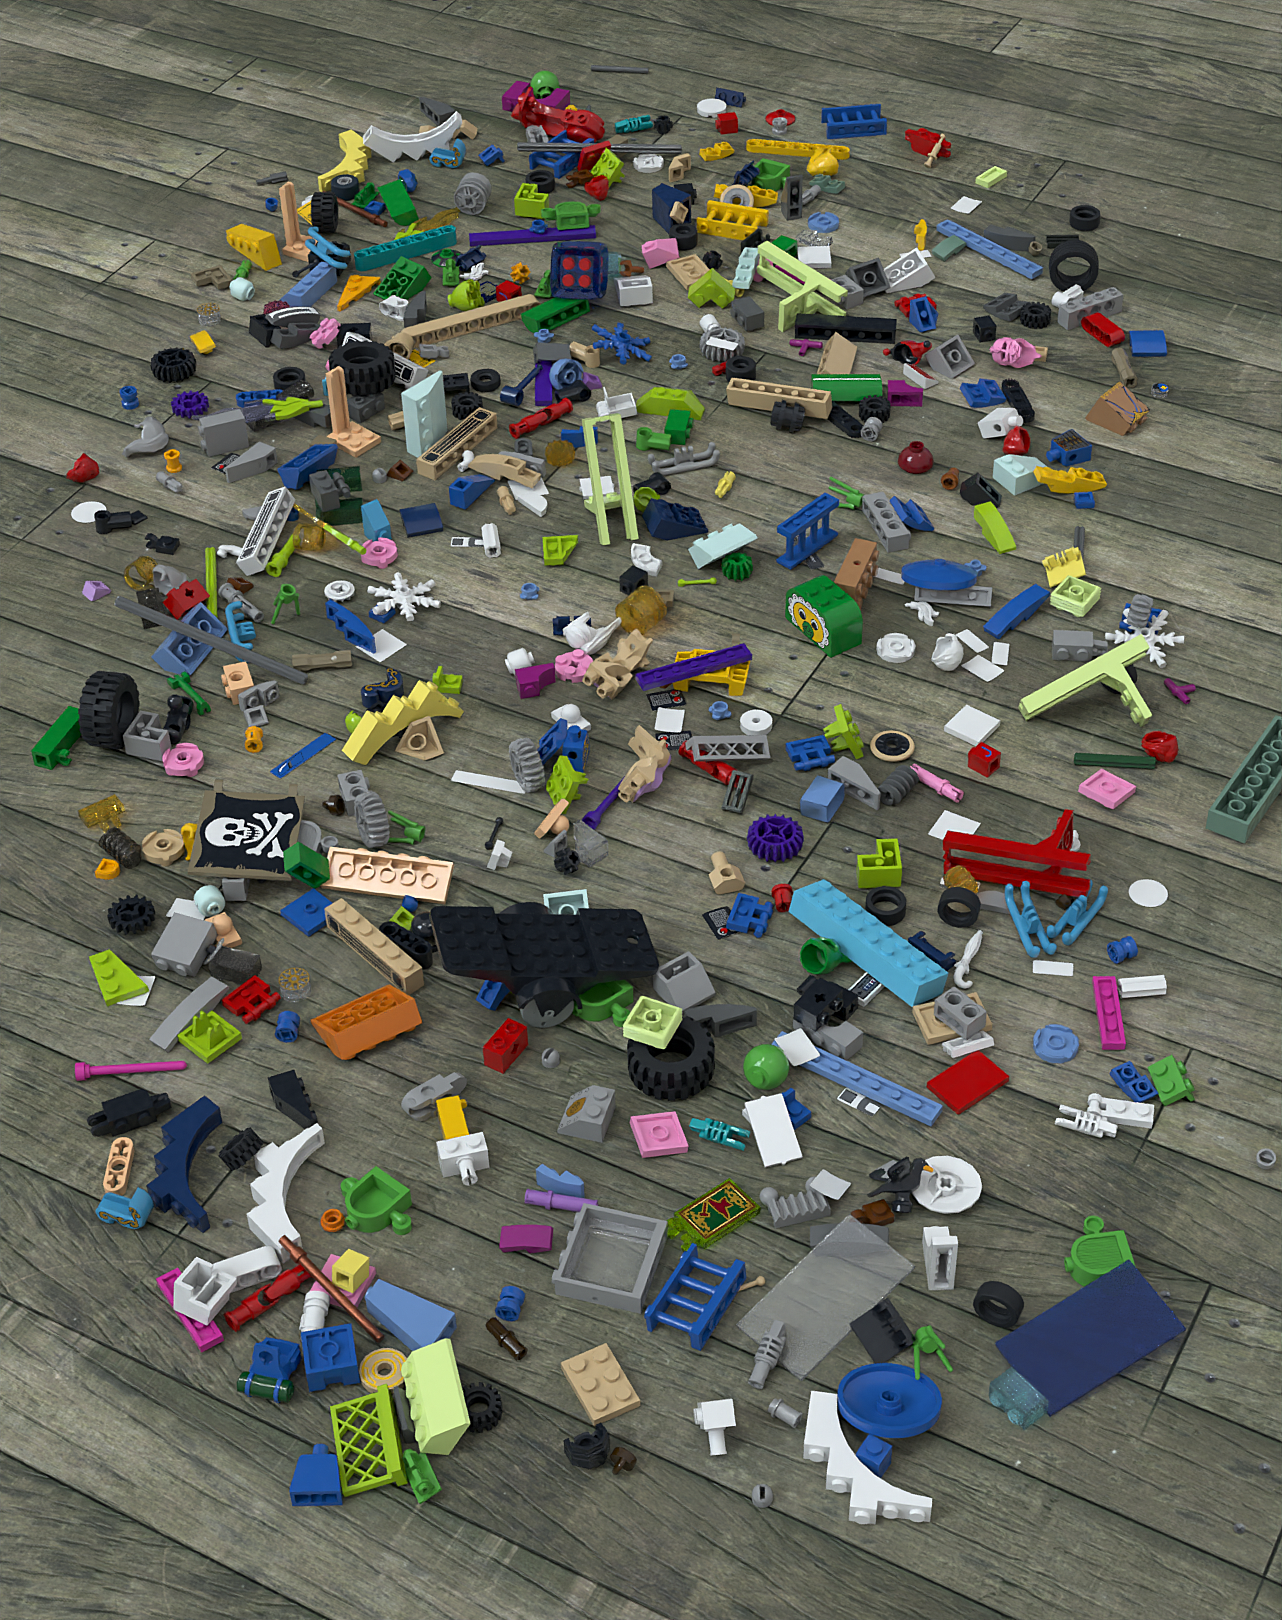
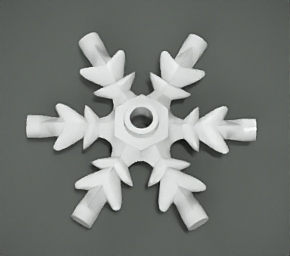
M399 572L394 574L395 580L391 581L395 585L393 588L396 591H391L390 588L386 590L382 586L379 588L369 586L367 590L368 593L375 594L374 596L393 598L377 603L378 606L372 609L375 615L383 610L388 612L391 606L395 608V605H397L402 610L400 614H406L407 621H413L414 616L412 613L416 614L417 611L413 609L415 606L412 603L422 604L426 608L429 605L440 608L441 601L433 600V597L415 596L424 594L423 592H429L430 588L435 586L434 580L431 579L425 584L420 582L417 587L413 586V589L408 588L409 585L406 584L408 580H402V575Z
M1129 608L1123 611L1126 618L1128 617ZM1162 610L1157 618L1154 615L1152 616V623L1148 622L1149 628L1129 626V629L1135 630L1134 634H1129L1127 631L1124 634L1119 630H1115L1116 634L1105 633V640H1115V644L1122 641L1126 643L1142 634L1150 647L1146 655L1150 654V662L1156 660L1160 668H1164L1167 665L1162 658L1166 654L1160 652L1161 648L1155 647L1154 644L1156 642H1160L1162 645L1165 642L1170 646H1174L1173 642L1184 644V636H1174V632L1167 635L1163 632L1160 636L1155 634V631L1162 629L1160 626L1167 624V621H1163L1169 615L1166 610Z

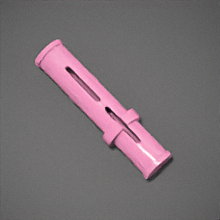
M915 763L910 766L918 774L919 781L938 791L939 795H945L956 803L963 798L964 792L949 784L948 780L940 779Z

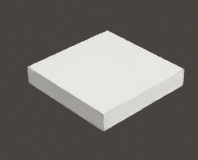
M829 246L797 247L798 260L812 269L831 268Z
M966 705L944 726V731L977 746L980 742H984L1000 726V720Z

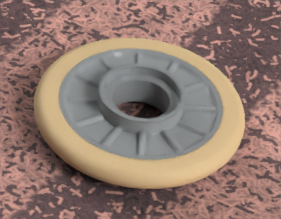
M743 185L729 186L720 197V202L733 204V199L740 198L741 203L739 205L753 207L754 205L752 192Z

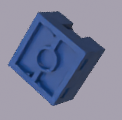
M351 1323L301 1332L309 1392L326 1389L328 1384L337 1382L343 1383L344 1386L360 1383Z

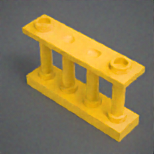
M709 200L707 202V218L697 217L698 233L744 240L755 232L758 226L767 227L769 210Z

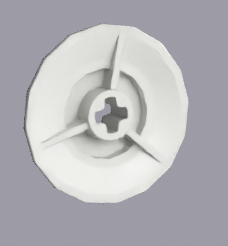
M935 1156L925 1160L933 1168V1172L922 1171L920 1186L912 1192L916 1200L931 1211L943 1214L959 1213L972 1207L979 1199L982 1183L980 1175L974 1167L964 1160L951 1156Z

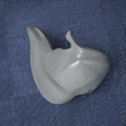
M151 416L146 417L143 422L134 425L135 428L143 426L141 439H137L127 445L122 455L127 458L136 452L155 453L167 446L169 436L165 433V428L160 421Z
M156 565L153 568V581L156 588L154 598H157L160 592L166 595L173 588L179 589V586L185 581L191 582L190 578L186 573L180 572L171 566ZM166 607L167 614H171V612Z

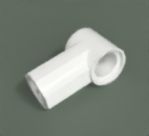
M1074 285L1063 293L1058 291L1052 298V305L1059 308V305L1083 297L1084 291H1082L1079 285Z

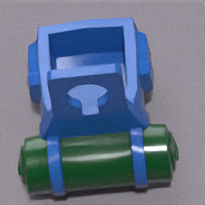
M265 1337L262 1342L255 1343L252 1364L249 1371H243L237 1381V1392L244 1393L248 1397L255 1396L274 1400L276 1403H289L294 1394V1385L289 1380V1376L292 1371L296 1370L301 1360L299 1344Z

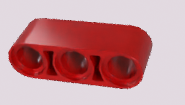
M1099 312L1085 316L1081 320L1083 329L1106 347L1114 346L1125 340L1123 330Z

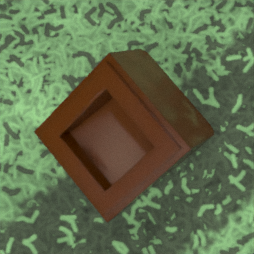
M400 459L389 469L387 476L403 482L413 473V470Z
M230 577L227 580V583L232 584L234 589L241 591L242 594L254 587L252 583L242 577Z

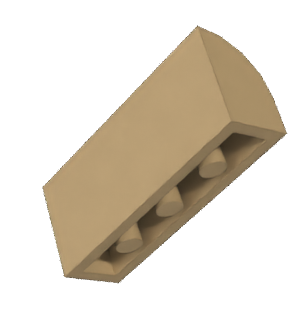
M835 332L826 342L817 374H850L857 346Z

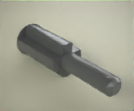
M284 171L270 174V177L256 180V184L272 182L273 184L287 181V173Z

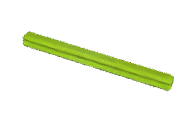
M207 547L205 549L206 591L210 597L206 600V606L218 619L216 552L214 547Z

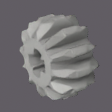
M1135 595L1128 612L1127 623L1136 628H1144L1151 614L1153 599L1146 595Z

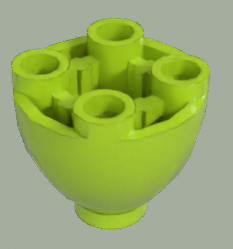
M473 279L460 283L453 290L452 294L448 295L449 305L461 311H469L484 306V299L480 293V283Z

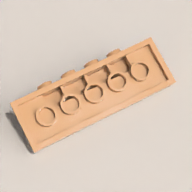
M330 847L327 856L330 880L323 883L321 887L323 889L403 899L405 895L415 897L417 901L446 904L454 864L453 862L432 860L425 856L416 858L403 853L393 855L385 851L369 852L364 848L354 850Z

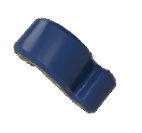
M386 668L387 681L363 686L361 689L362 705L369 708L378 701L388 704L393 695L401 698L404 695L401 673L395 669Z

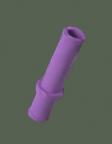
M527 1188L524 1199L525 1204L544 1206L547 1210L556 1208L580 1212L583 1203L598 1206V1200L555 1194L552 1190L543 1192Z

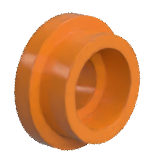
M329 1209L321 1217V1226L325 1231L336 1232L345 1225V1217L337 1209Z

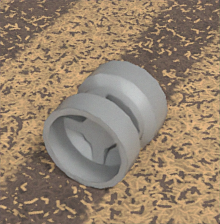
M876 417L868 418L861 429L863 439L866 441L876 440L882 430V422Z

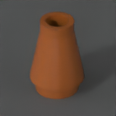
M954 467L950 468L941 477V484L945 489L951 490L958 486L959 470Z

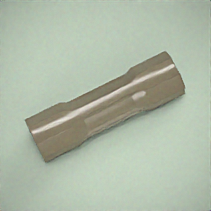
M1115 348L1112 351L1111 359L1118 369L1120 380L1126 388H1134L1137 385L1138 378L1132 370L1128 360L1129 357L1123 348Z
M351 650L316 655H292L293 668L299 671H309L316 668L352 667Z

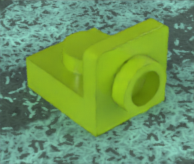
M438 666L437 672L433 673L432 681L438 686L437 690L440 693L460 694L463 675L443 674V666Z

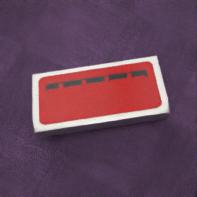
M904 364L903 374L922 388L927 389L938 384L936 379L918 366Z

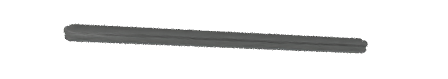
M518 142L517 150L519 152H581L582 148L598 143ZM611 144L610 150L613 153L681 154L682 146L665 144Z
M118 596L115 599L116 607L302 685L308 680V674L122 596Z

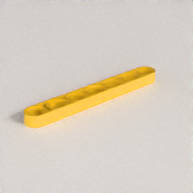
M749 139L746 142V150L753 153L812 157L817 147H820L823 153H826L831 148L830 154L836 159L845 160L850 157V149L846 146Z

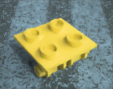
M1078 547L1065 550L1066 556L1061 551V558L1056 553L1057 559L1053 554L1042 560L1046 568L1050 588L1059 585L1068 575L1075 578L1086 575L1081 551Z

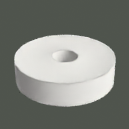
M762 710L747 711L740 718V728L746 735H766L772 729V717Z

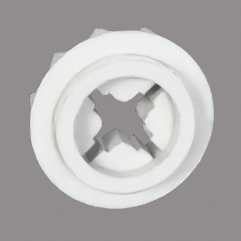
M334 581L328 584L324 590L325 597L328 600H334V602L350 600V597L354 596L355 591L353 584L348 581Z

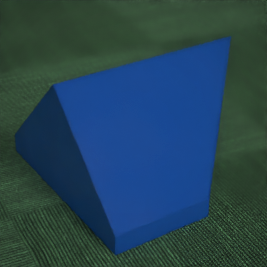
M927 297L911 300L910 323L920 333L936 329L939 313L930 304Z

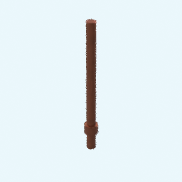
M337 197L339 205L369 219L375 225L379 224L387 227L388 222L381 219L380 216L371 214Z
M286 1235L279 1239L278 1242L290 1253L289 1257L296 1264H300L377 1343L384 1339L385 1336L318 1269L300 1246L297 1247Z

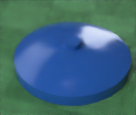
M944 559L921 560L905 564L901 569V578L906 583L921 588L959 590L972 587L977 583V571L967 565Z
M875 1363L856 1368L841 1380L838 1387L837 1405L842 1416L851 1425L863 1432L885 1438H906L927 1431L937 1422L941 1413L942 1397L937 1385L925 1374L920 1372V1379L916 1380L913 1368L892 1363Z

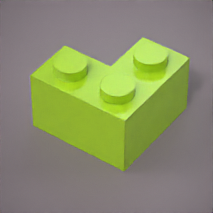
M522 183L514 198L515 215L542 219L541 209L549 208V195L538 193L537 184Z
M711 268L689 287L687 298L698 308L712 299L723 309L734 300L735 288Z
M898 838L876 839V854L857 855L856 875L858 888L901 887L902 863Z

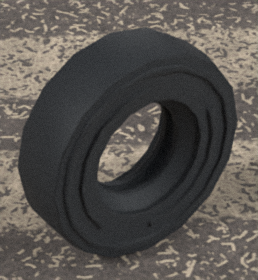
M479 369L472 373L470 384L476 391L491 392L499 388L501 377L493 369ZM483 379H489L490 381H485V382H483V381H481V380H483Z

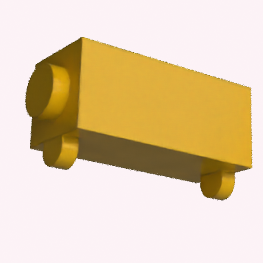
M459 1095L436 1100L437 1114L444 1140L469 1135L462 1110L467 1107L466 1100L460 1099Z

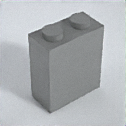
M240 409L199 418L200 426H198L199 435L203 438L200 444L208 457L249 447L245 418Z
M174 912L151 953L155 965L161 970L168 969L182 976L189 975L195 977L208 954L205 951L210 944L213 945L218 936L214 924Z

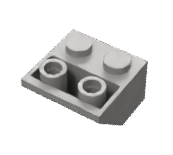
M689 951L660 966L657 973L653 975V989L668 1004L682 1008V1014L685 1009L694 1008L715 996V990L703 965Z

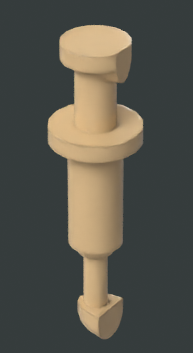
M944 134L940 135L941 139L935 144L932 152L928 153L929 159L924 163L926 167L931 168L932 161L937 160L936 155L941 148V142L945 138Z

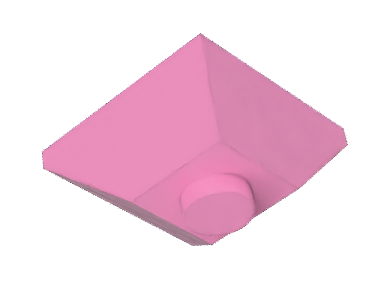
M676 238L656 239L641 245L642 253L649 269L662 265L667 261L680 258Z

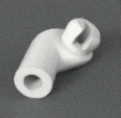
M466 450L462 453L464 461L457 465L460 472L469 468L468 464L474 459L472 451Z
M221 545L218 547L217 555L225 558L227 553L239 557L242 548L235 545Z

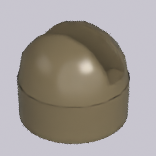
M1033 241L1030 243L1028 252L1032 256H1037L1042 250V245L1039 242Z

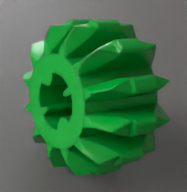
M732 552L731 555H725L721 563L723 576H726L728 580L734 579L735 581L739 579L743 581L744 578H749L753 571L751 557L747 556V553L740 554V552Z

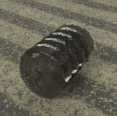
M299 380L276 396V400L286 401L287 397L309 400V398L314 397V390L309 383Z
M118 827L110 828L101 836L99 846L127 869L138 866L141 861L142 848Z

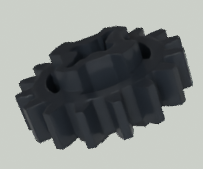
M137 894L134 898H130L127 895L126 899L118 898L119 903L113 902L112 908H108L109 914L107 917L112 929L116 928L117 933L123 930L125 935L129 931L136 934L137 930L145 931L144 926L150 927L151 921H155L154 906L152 901H147L145 896L139 899Z

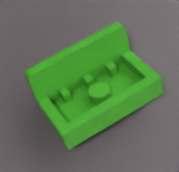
M1170 1055L1148 1066L1161 1102L1165 1106L1185 1096L1191 1102L1195 1100L1192 1093L1195 1088L1189 1078L1186 1079L1185 1074L1188 1071L1182 1061L1178 1062L1173 1055Z

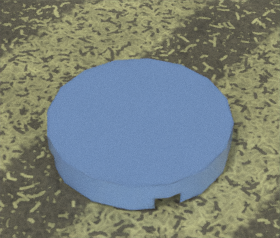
M817 212L808 218V227L817 233H830L838 229L839 218L830 212H825V214Z
M1050 1024L1036 1031L1033 1037V1049L1037 1056L1047 1062L1064 1063L1076 1056L1079 1049V1039L1077 1035L1075 1036L1070 1028L1058 1024Z

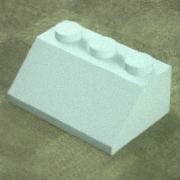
M731 523L723 527L722 532L714 531L707 535L708 539L706 540L702 537L692 542L694 546L688 550L697 568L700 569L748 545L757 539L756 534L740 523L735 526Z

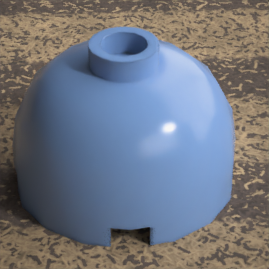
M564 358L552 365L549 378L552 386L559 390L571 386L576 380L583 381L581 377L584 372L578 361Z

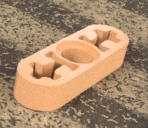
M120 1137L112 1143L103 1181L105 1194L112 1192L123 1196L127 1190L135 1152L132 1140L127 1137ZM122 1149H123V1156L120 1155V1151H121ZM118 1164L125 1165L120 1171L113 1170L114 1166ZM115 1179H117L118 1185H116L115 1188H113L115 1185Z

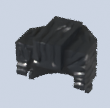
M601 1422L595 1425L596 1431L591 1435L589 1432H584L574 1438V1442H570L569 1438L563 1440L564 1453L573 1466L589 1470L605 1464L610 1450V1435Z

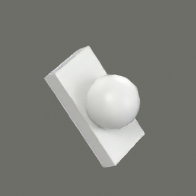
M566 704L551 712V717L556 722L560 718L567 720V729L572 725H577L583 730H591V724L581 716L579 708L574 704Z

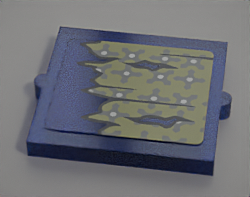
M489 281L480 284V293L484 299V304L497 298L496 286L498 285H494Z

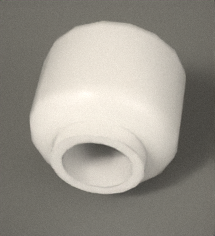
M524 648L509 652L507 659H505L509 673L514 675L515 669L531 667L535 663L532 653H527Z

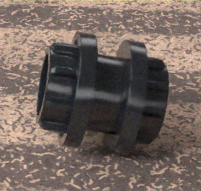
M787 400L776 401L771 414V426H776V430H780L781 426L789 427V433H793L794 430L800 431L805 408L799 406L797 402L792 407L786 405Z

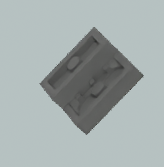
M1003 293L983 305V309L997 318L1011 321L1021 315V307L1028 302L1019 301L1017 294Z

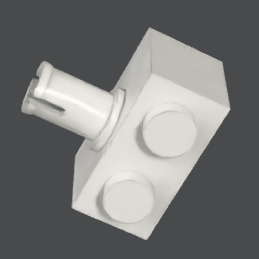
M483 1132L436 1142L443 1178L461 1174L464 1185H469V1177L473 1185L478 1179L475 1171L489 1168L488 1149Z
M733 1399L698 1402V1408L693 1409L695 1424H700V1429L708 1432L710 1455L727 1454L724 1429L729 1426H736Z

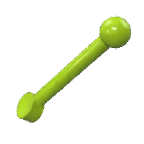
M714 577L708 580L692 581L680 579L678 580V586L683 587L688 584L704 583L714 585L717 580Z

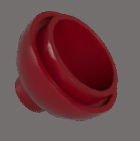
M912 441L908 447L900 452L898 457L899 467L912 474L924 473L930 470L934 463L932 453L920 441Z

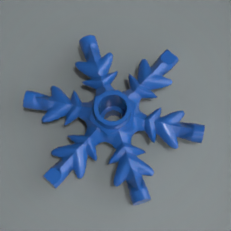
M619 322L617 327H614L615 335L612 332L609 333L605 328L602 329L596 324L593 325L592 330L608 339L594 342V349L604 347V350H607L609 347L611 349L614 347L616 352H618L616 356L620 357L622 365L627 363L626 359H630L628 351L648 362L651 360V355L639 349V345L646 346L645 344H650L649 337L643 339L636 337L633 339L627 334V330H623L624 324Z

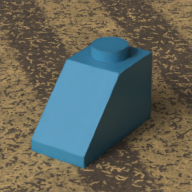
M376 499L362 505L364 535L369 540L372 539V542L378 541V538L391 540L390 523L379 501Z

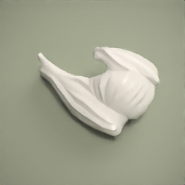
M586 612L563 628V636L566 637L571 647L584 651V654L591 655L606 645L613 631L621 624V617H618L609 626L596 630L586 624L591 618L589 612Z

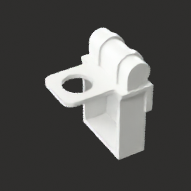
M603 387L605 401H600L596 404L598 417L615 413L621 414V418L637 415L632 393L608 398L606 389Z

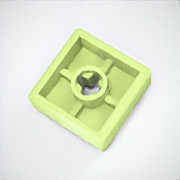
M1068 575L1051 593L1050 605L1055 606L1058 610L1073 613L1076 617H1083L1100 599L1101 588Z
M640 996L623 1024V1036L655 1048L665 1049L682 1021V1008Z

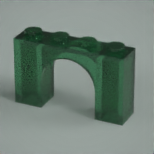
M360 466L317 470V472L327 470L331 479H333V474L338 472L344 477L345 484L349 486L350 492L362 491ZM362 498L339 499L340 508L322 512L315 499L316 518L321 521V527H324L326 524L337 526L363 523L361 506L363 505Z

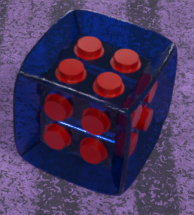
M589 241L555 243L552 247L550 264L552 297L564 299L603 298L606 295L608 283L607 244Z

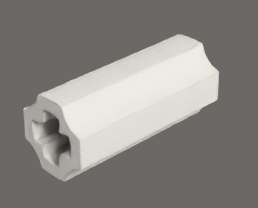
M493 523L485 524L482 527L485 554L489 558L498 557L501 554L497 526Z
M1164 975L1118 979L1117 985L1120 998L1166 994L1167 989Z

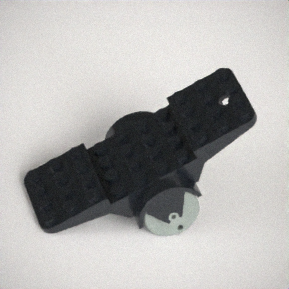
M521 902L507 907L500 913H495L493 907L435 906L431 909L429 915L444 970L456 976L504 983L510 992L515 994L523 1020L533 1027H552L566 1020L573 1012L574 1000L578 1009H582L579 995H582L598 983L649 977L655 975L659 968V961L643 916L635 909L578 908L576 915L553 914L551 909L541 903ZM633 938L637 940L638 943L632 944L628 942L627 939Z

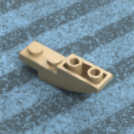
M501 454L479 455L468 464L469 468L488 475L493 479L500 481L504 476L530 488H533L541 478L540 473L526 468V461Z

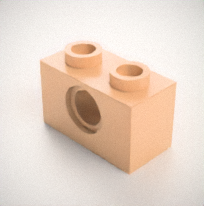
M246 661L223 666L222 683L223 686H226V696L231 698L233 705L239 704L238 695L254 687Z

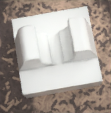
M497 839L487 868L495 870L496 866L507 868L512 851L504 847L505 842Z

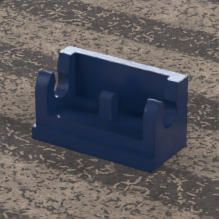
M920 931L913 937L908 938V942L912 946L923 952L933 962L939 964L945 971H948L956 964V960L953 958L955 953L948 952L946 955L927 942V939L924 938L925 932Z

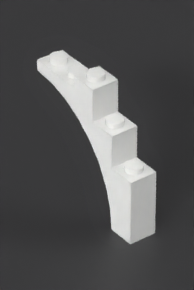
M455 112L440 126L427 132L412 135L392 134L371 125L363 136V144L393 163L401 157L402 152L418 160L424 156L426 150L430 153L435 148L449 150V141L453 137L455 130L461 127L462 117L460 113Z
M317 1123L303 1130L302 1133L291 1140L286 1141L280 1147H277L272 1142L266 1147L261 1148L256 1155H253L256 1170L262 1176L250 1184L253 1199L259 1206L254 1207L247 1213L249 1228L266 1246H271L275 1249L278 1259L283 1264L291 1259L289 1257L290 1253L278 1242L283 1235H286L297 1247L300 1246L303 1249L301 1237L290 1223L285 1211L286 1195L291 1180L301 1164L314 1151L325 1144L323 1130Z
M811 1391L803 1459H810L814 1462H828L826 1489L837 1493H851L849 1521H855L859 1524H876V1515H881L889 1519L903 1518L914 1522H930L932 1498L911 1494L890 1485L874 1475L859 1461L848 1446L841 1431L837 1414V1394Z

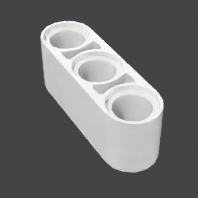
M271 1246L261 1247L213 1264V1271L217 1268L237 1278V1285L230 1293L273 1279L282 1271L276 1251Z

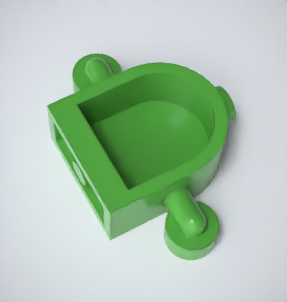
M762 158L755 165V167L760 169V174L751 181V186H757L766 190L771 189L773 191H777L781 187L784 189L786 177H790V165Z
M575 201L563 202L555 205V209H541V217L547 221L555 220L558 230L589 227V217H596L601 212V206L599 204L586 206L582 202Z
M626 980L598 983L582 995H579L582 1009H578L574 1000L572 1013L587 1021H602L613 1016V1023L618 1027H623L630 1014V1011L625 1007L634 1002L633 987Z
M377 1166L359 1181L353 1177L342 1181L341 1192L345 1197L347 1211L345 1222L349 1228L365 1233H373L385 1229L392 1223L393 1231L398 1235H405L411 1231V1218L407 1214H402L412 1205L410 1189Z
M1088 1216L1084 1220L1083 1231L1086 1235L1074 1242L1070 1257L1064 1258L1065 1270L1070 1272L1072 1278L1078 1284L1090 1289H1102L1103 1293L1108 1297H1118L1122 1293L1123 1286L1134 1285L1137 1271L1124 1230L1103 1232V1220L1098 1216Z

